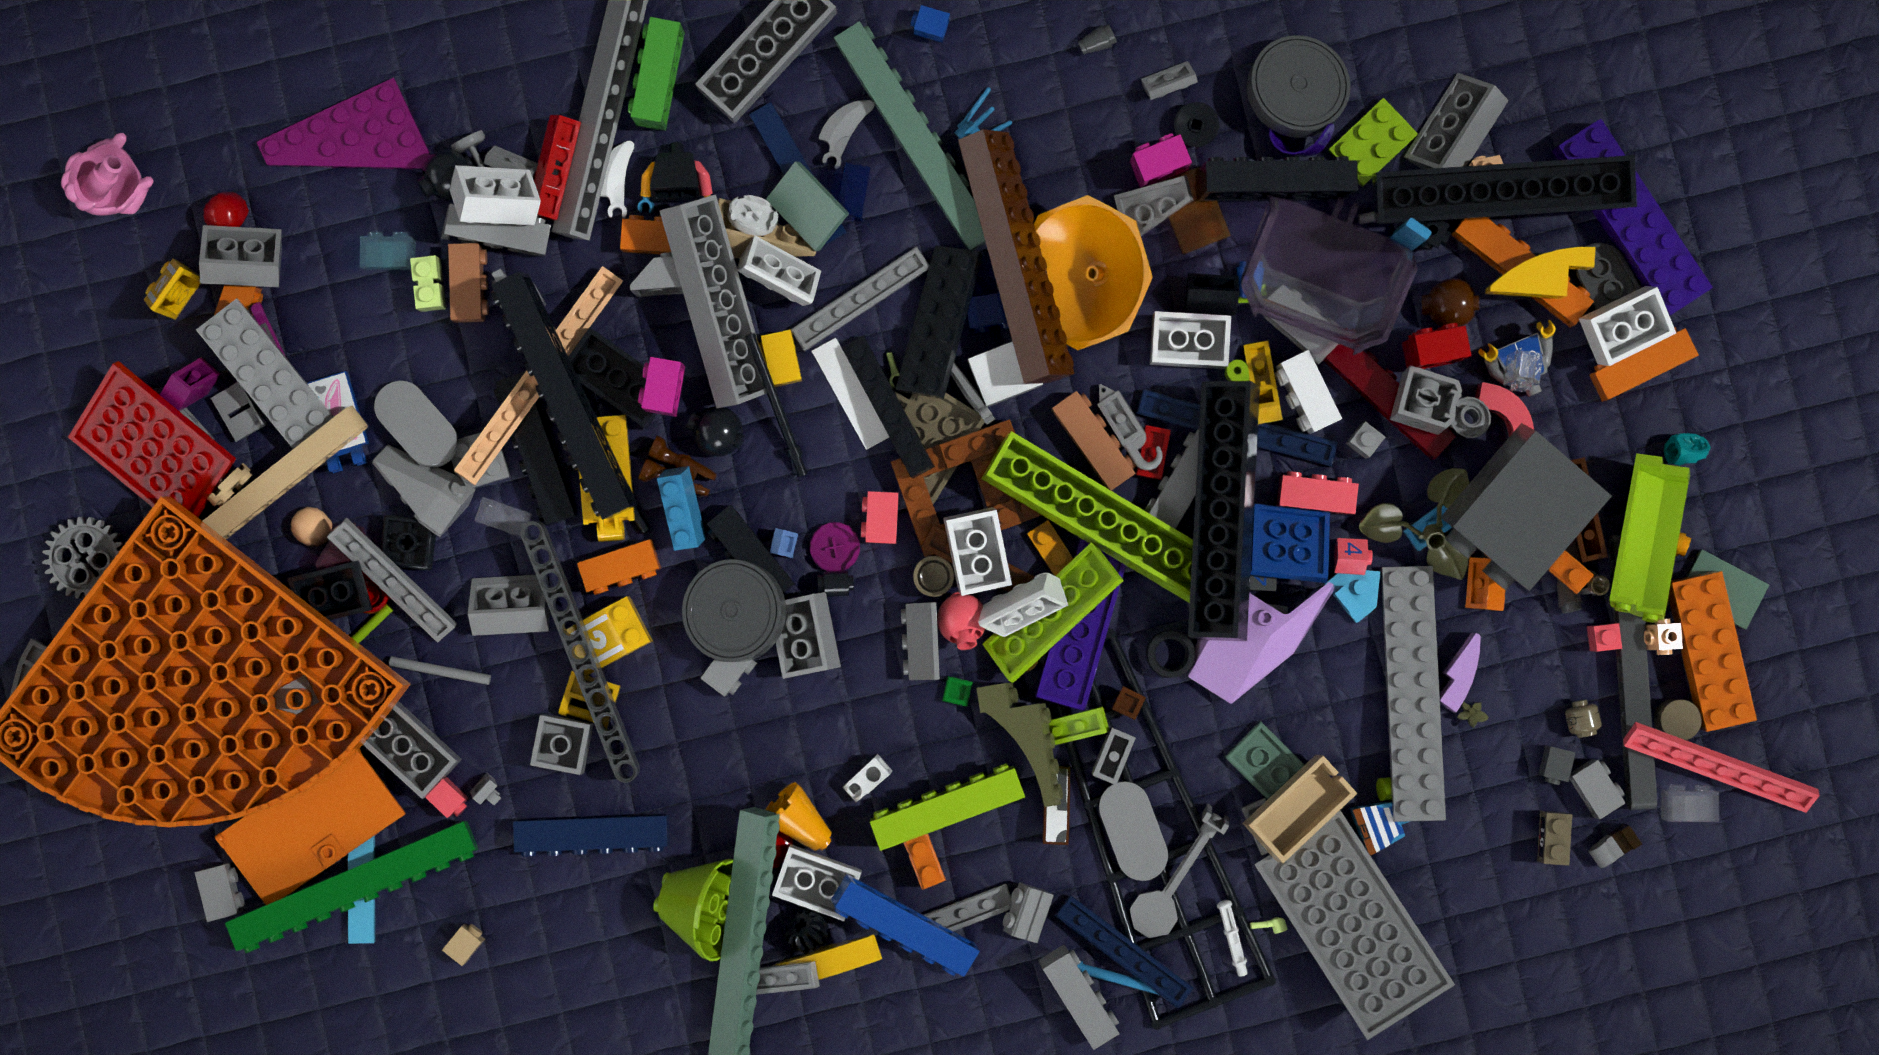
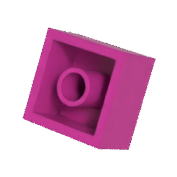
M1173 133L1161 137L1159 142L1153 146L1146 143L1135 148L1136 151L1130 159V164L1140 188L1156 184L1188 171L1192 164L1181 134L1174 137Z
M650 357L649 363L645 362L643 378H645L646 384L645 388H640L638 403H641L643 410L677 417L685 366L681 362Z

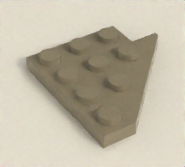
M895 391L925 449L976 432L984 424V420L978 412L945 393L944 399L912 394L910 399H907ZM957 466L923 477L933 505Z

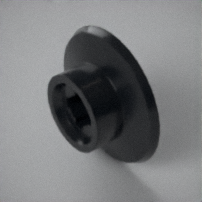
M1188 103L1175 116L1176 135L1181 134L1184 144L1188 146H1205L1217 136L1219 118L1214 109L1205 103ZM1193 121L1201 123L1200 130L1191 128Z

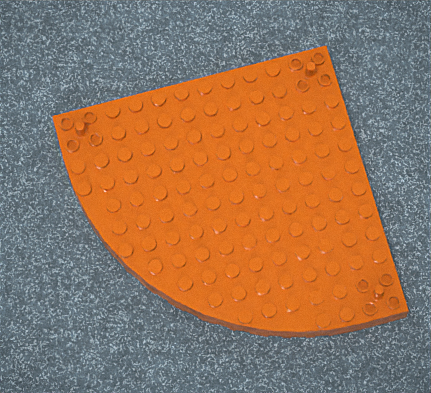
M161 496L0 709V761L40 791L56 797L57 800L79 808V810L91 812L105 819L157 827L207 825L237 819L276 806L308 790L333 773L360 749L380 726L411 684L175 499ZM305 675L319 703L309 707L313 701L312 693L308 689L300 688L293 689L287 693L286 704L293 710L309 707L308 709L298 714L277 709V701L274 695L279 688ZM298 692L303 696L301 706L295 702V695ZM264 697L268 705L261 704L260 699Z

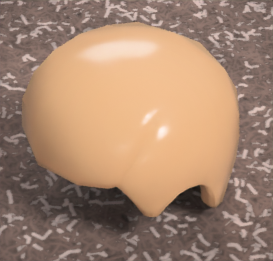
M305 507L297 511L290 524L294 537L302 544L311 547H318L328 541L327 536L332 531V521L323 511L315 507Z

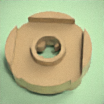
M242 463L239 468L237 467L218 486V490L215 493L210 494L207 500L213 506L221 507L231 499V496L234 494L232 491L234 488L239 491L249 481V478L252 476L251 470Z

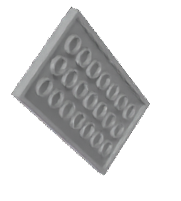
M1341 810L1284 863L1275 861L1269 855L1254 864L1367 1041L1455 986Z

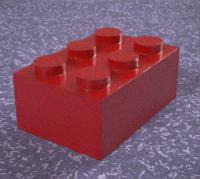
M1457 323L1442 325V327L1434 331L1432 327L1417 330L1412 335H1408V340L1402 342L1407 368L1411 365L1421 369H1428L1458 363L1472 356L1466 326L1458 327Z

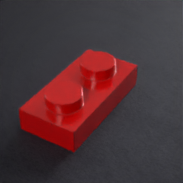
M1146 425L1144 431L1146 432L1147 439L1141 447L1140 454L1145 461L1152 462L1157 456L1156 447L1159 446L1162 450V461L1157 468L1152 470H1143L1137 467L1136 475L1161 480L1171 430Z

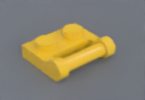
M571 671L558 714L563 716L568 714L593 722L589 710L570 705L572 698L586 702L575 673ZM584 674V678L587 681L593 682L595 680V677ZM607 682L616 703L621 686ZM595 692L593 701L597 705H604L605 696L600 692ZM604 716L602 720L603 726L608 729L610 724V716Z

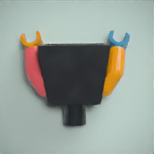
M670 143L669 153H658L656 160L651 162L642 174L641 196H643V200L638 203L639 212L642 213V206L646 202L650 206L649 214H651L655 209L652 201L700 199L701 196L703 198L711 196L713 191L710 175L701 162L694 160L693 153L684 152V145L682 143Z

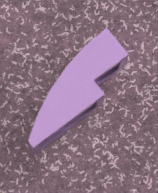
M1471 633L1442 672L1450 680L1439 694L1440 703L1451 712L1458 711L1472 685L1480 653L1481 636L1478 633Z

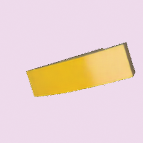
M1596 247L1559 249L1531 258L1496 279L1486 288L1485 294L1562 299L1567 296L1569 269L1590 270L1594 268Z
M873 934L817 948L816 952L811 951L802 956L785 959L774 965L815 961L818 979L820 980L882 959Z

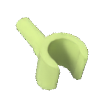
M890 352L886 356L891 371L890 384L894 387L892 380L895 376H899L900 373L896 367L893 354Z
M1279 917L1264 922L1250 923L1251 929L1272 927L1274 934L1288 929L1285 920Z

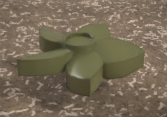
M1463 702L1461 706L1464 712H1461L1457 717L1462 720L1468 719V724L1473 728L1477 722H1484L1489 718L1486 713L1481 711V702L1475 703L1472 708L1469 704Z

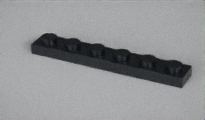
M863 335L842 347L910 477L914 479L935 467L866 337Z

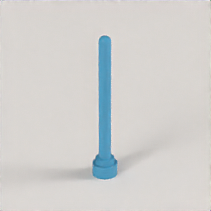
M1083 961L1078 964L1081 972L1087 970L1091 977L1157 994L1137 978L1083 964Z

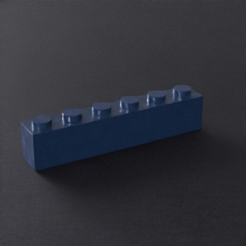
M669 814L521 819L513 821L514 852H521L523 857L537 856L536 851H546L547 856L562 855L563 850H572V855L587 854V850L597 849L598 854L613 853V849L623 848V853L638 852V848L648 847V852L664 851V847L670 845Z

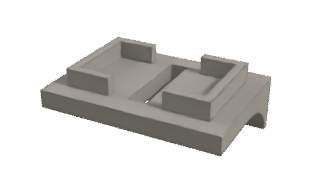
M238 381L211 398L236 442L267 425L256 403ZM249 403L250 408L230 418L229 414Z

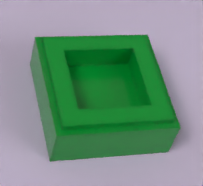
M948 676L942 701L967 707L973 682Z

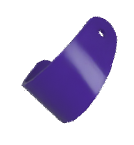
M1328 124L1318 140L1303 151L1293 152L1283 142L1281 134L1270 128L1269 137L1274 147L1282 153L1300 157L1314 156L1324 150L1334 132V124Z

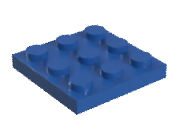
M1254 504L1250 575L1327 583L1330 512Z

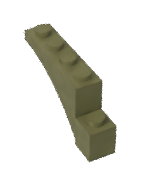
M1013 683L978 687L977 695L980 713L990 715L1018 743L1035 772L1041 789L1044 807L1061 805L1060 799H1063V790L1057 781L1056 774L1059 773V765L1053 755L1055 739L1049 730V723H1051L1049 708H1046L1045 703L1016 707L1018 693L1017 689L1013 687Z

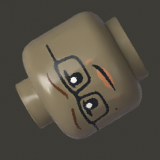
M1587 699L1572 702L1573 707L1565 711L1569 732L1576 734L1577 738L1597 734V730L1602 726L1598 706L1592 703L1588 704Z

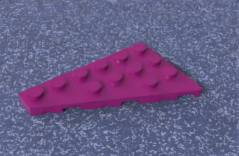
M394 78L257 141L266 164L278 167L315 166L326 168L422 169L425 161L431 156Z

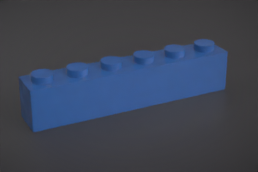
M849 874L845 875L831 898L835 912L845 918L851 916L857 919L856 922L865 929L869 930L870 927L876 929L882 938L888 941L894 939L900 942V947L910 953L915 950L921 954L922 959L930 964L937 962L943 965L942 969L953 976L957 973L964 977L980 952L976 944Z

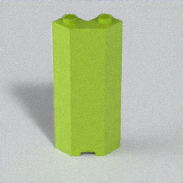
M1636 453L1609 600L1611 607H1614L1616 611L1642 617V620L1646 622L1657 623L1658 620L1664 621L1689 485L1690 468L1663 464L1662 457Z

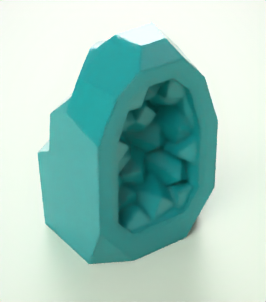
M1680 433L1672 435L1664 445V456L1668 464L1680 466L1687 463H1696L1698 460L1707 457L1711 446L1700 435Z

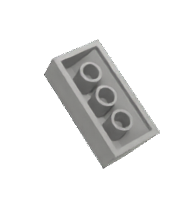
M1457 73L1404 158L1421 169L1467 166L1508 103V99L1495 85Z

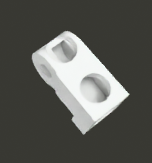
M877 754L843 788L857 802L892 773V770Z

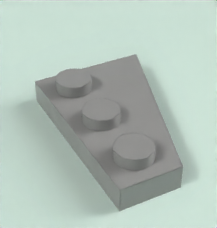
M1187 176L1177 177L1114 195L1117 210L1136 220L1141 236L1193 201Z

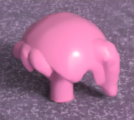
M118 133L111 139L101 140L89 146L86 152H77L69 157L61 179V187L66 197L75 203L79 210L97 216L117 213L134 214L144 202L149 187L153 184V178L148 176L141 177L131 157L123 149V145L126 142V135L124 133Z

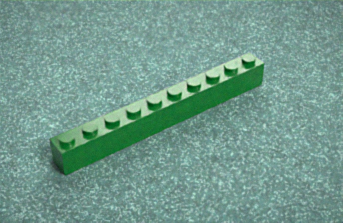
M463 821L230 920L225 925L235 950H244L245 953H249L259 949V943L265 940L273 943L284 938L283 933L292 929L293 933L308 928L307 922L316 919L317 923L331 918L330 913L340 909L341 913L353 909L356 907L354 902L364 899L366 903L378 898V892L387 889L390 893L403 887L402 882L411 879L413 883L427 877L425 872L434 868L436 872L451 867L449 862L455 859H459L460 862L474 857L473 852L479 850L468 821Z

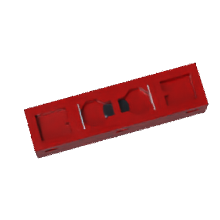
M550 115L534 178V183L541 200L537 217L547 220L558 219L581 122L562 115Z

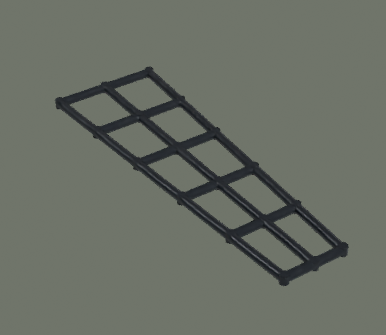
M1109 628L1105 641L1108 640L1130 690L1144 696L1115 631ZM1047 652L1039 659L1042 670ZM1094 678L1090 696L1095 708L1103 706L1109 728L1113 727L1111 720L1123 716V714L1113 709L1107 711ZM1145 699L1140 712L1167 769L1134 782L1126 761L1121 773L1123 781L1134 783L1142 789L1172 779L1195 831L1199 835L1201 832L1200 828L1203 825L1202 819ZM1052 702L1056 717L1066 716L1064 706ZM1075 741L1066 742L1065 746L1124 936L1145 952L1184 938L1207 998L1204 1001L1160 1017L1153 994L1141 990L1153 1029L1159 1030L1172 1023L1275 985L1276 979L1253 930L1250 928V923L1210 838L1203 848L1227 900L1232 902L1233 916L1237 919L1263 978L1216 996L1193 933L1222 923L1221 913L1189 924L1176 890L1172 895V899H1174L1179 928L1170 931L1167 935L1157 936L1137 944L1118 880L1129 876L1121 869L1114 871L1095 809L1099 806L1103 794L1092 798ZM1195 840L1168 850L1167 862L1186 855ZM1167 866L1159 874L1164 888L1171 878Z

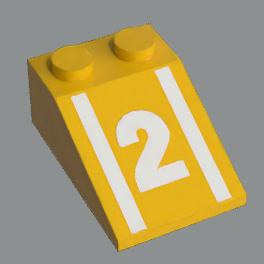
M173 258L171 262L167 261L160 270L161 276L159 279L149 285L145 292L147 296L144 298V301L154 312L176 320L201 283L199 274Z
M630 596L624 597L583 620L601 668L653 642ZM577 625L569 627L566 631L569 634H575ZM580 644L576 645L574 650L576 656L584 658L587 653L586 648ZM590 668L584 671L585 675L594 673V670Z

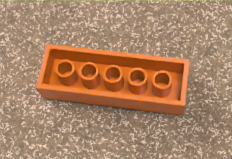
M1711 571L1672 580L1668 598L1674 623H1681V630L1683 632L1681 654L1692 701L1700 711L1702 718L1699 730L1710 732L1757 721L1723 572Z

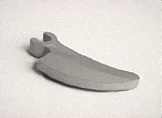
M861 100L849 103L838 109L828 119L819 135V140L829 145V152L823 156L822 164H825L828 158L833 157L836 160L834 169L837 170L840 167L844 149L858 124L873 110L875 106L873 101Z
M953 363L951 375L957 386L975 411L979 413L986 425H988L995 418L967 377Z

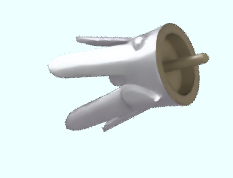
M1589 570L1594 576L1586 584L1588 587L1582 589L1579 594H1592V596L1606 594L1610 588L1609 580L1605 576L1598 575L1594 571Z

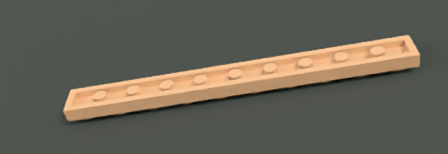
M603 266L556 329L568 357L623 282V280ZM526 370L454 469V472L474 486L538 400L539 395L535 388L538 383L534 375L530 376Z

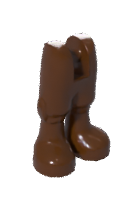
M658 435L656 436L650 449L649 457L673 465L675 468L689 466L693 482L697 474L715 481L717 476L715 472L693 460L689 455L672 452L667 448L665 439ZM646 459L638 479L644 482H648L653 478L657 479L667 468ZM693 483L697 495H709V489L701 484Z

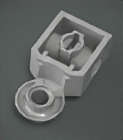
M1410 365L1402 372L1390 420L1437 435L1449 426L1464 437L1475 438L1488 430L1491 415L1483 401L1474 397L1459 399L1462 396L1459 380ZM1464 414H1469L1472 417L1473 424L1465 421Z

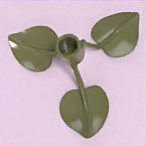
M1462 468L1448 469L1440 472L1430 481L1427 495L1431 501L1438 502L1437 523L1426 526L1423 532H1420L1409 523L1401 521V510L1390 503H1382L1373 507L1359 523L1360 531L1375 541L1388 543L1396 541L1402 536L1401 526H1404L1418 535L1419 539L1425 540L1429 548L1426 560L1429 566H1433V571L1462 580L1468 566V558L1445 540L1446 536L1442 530L1443 524L1440 517L1442 516V506L1444 505L1446 508H1449L1469 485L1467 471Z

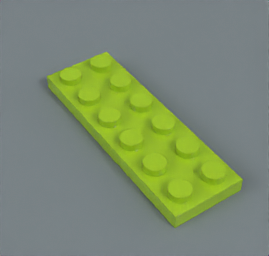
M1091 542L1056 575V577L1060 578L1068 606L1006 637L994 633L982 644L1008 681L1014 683L1124 581L1096 544Z

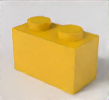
M791 330L761 336L762 342L759 343L763 356L766 358L767 367L775 387L801 382L802 378Z

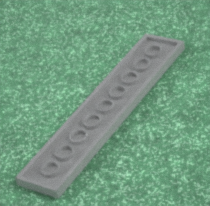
M1433 566L1382 567L1381 587L1393 822L1446 820Z

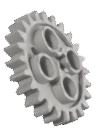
M78 517L77 524L74 520L69 519L68 527L63 524L58 525L60 533L51 532L55 539L54 541L45 542L51 548L42 552L45 555H49V559L42 561V564L50 565L45 574L54 575L49 582H59L57 586L58 591L67 588L66 596H72L75 592L76 599H82L84 594L85 596L88 594L119 553L120 548L125 545V542L116 541L121 535L120 533L111 534L113 530L112 525L104 528L105 521L98 520L95 524V518L88 517L87 522L84 517ZM89 533L92 536V544L86 547L83 539ZM73 539L75 540V544L78 547V549L71 543ZM66 549H69L72 553V557L68 562L63 558V553ZM82 553L89 555L86 557V561L88 563L82 562V560L84 559V555ZM102 554L107 557V564L104 567H101L98 563V559ZM92 567H93L95 570H97V572L99 573V576H97V577L95 576V572H94V570L92 569ZM81 569H84L87 573L84 582H80L78 579V573Z

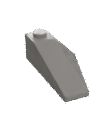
M387 445L372 462L388 484L396 488L401 495L400 499L403 503L408 504L414 511V517L417 521L439 537L444 534L469 506L475 492L473 487L456 475L439 467L421 466L408 453L390 445Z

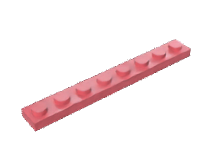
M1638 722L1634 723L1623 739L1625 747L1805 813L1820 796L1817 788Z

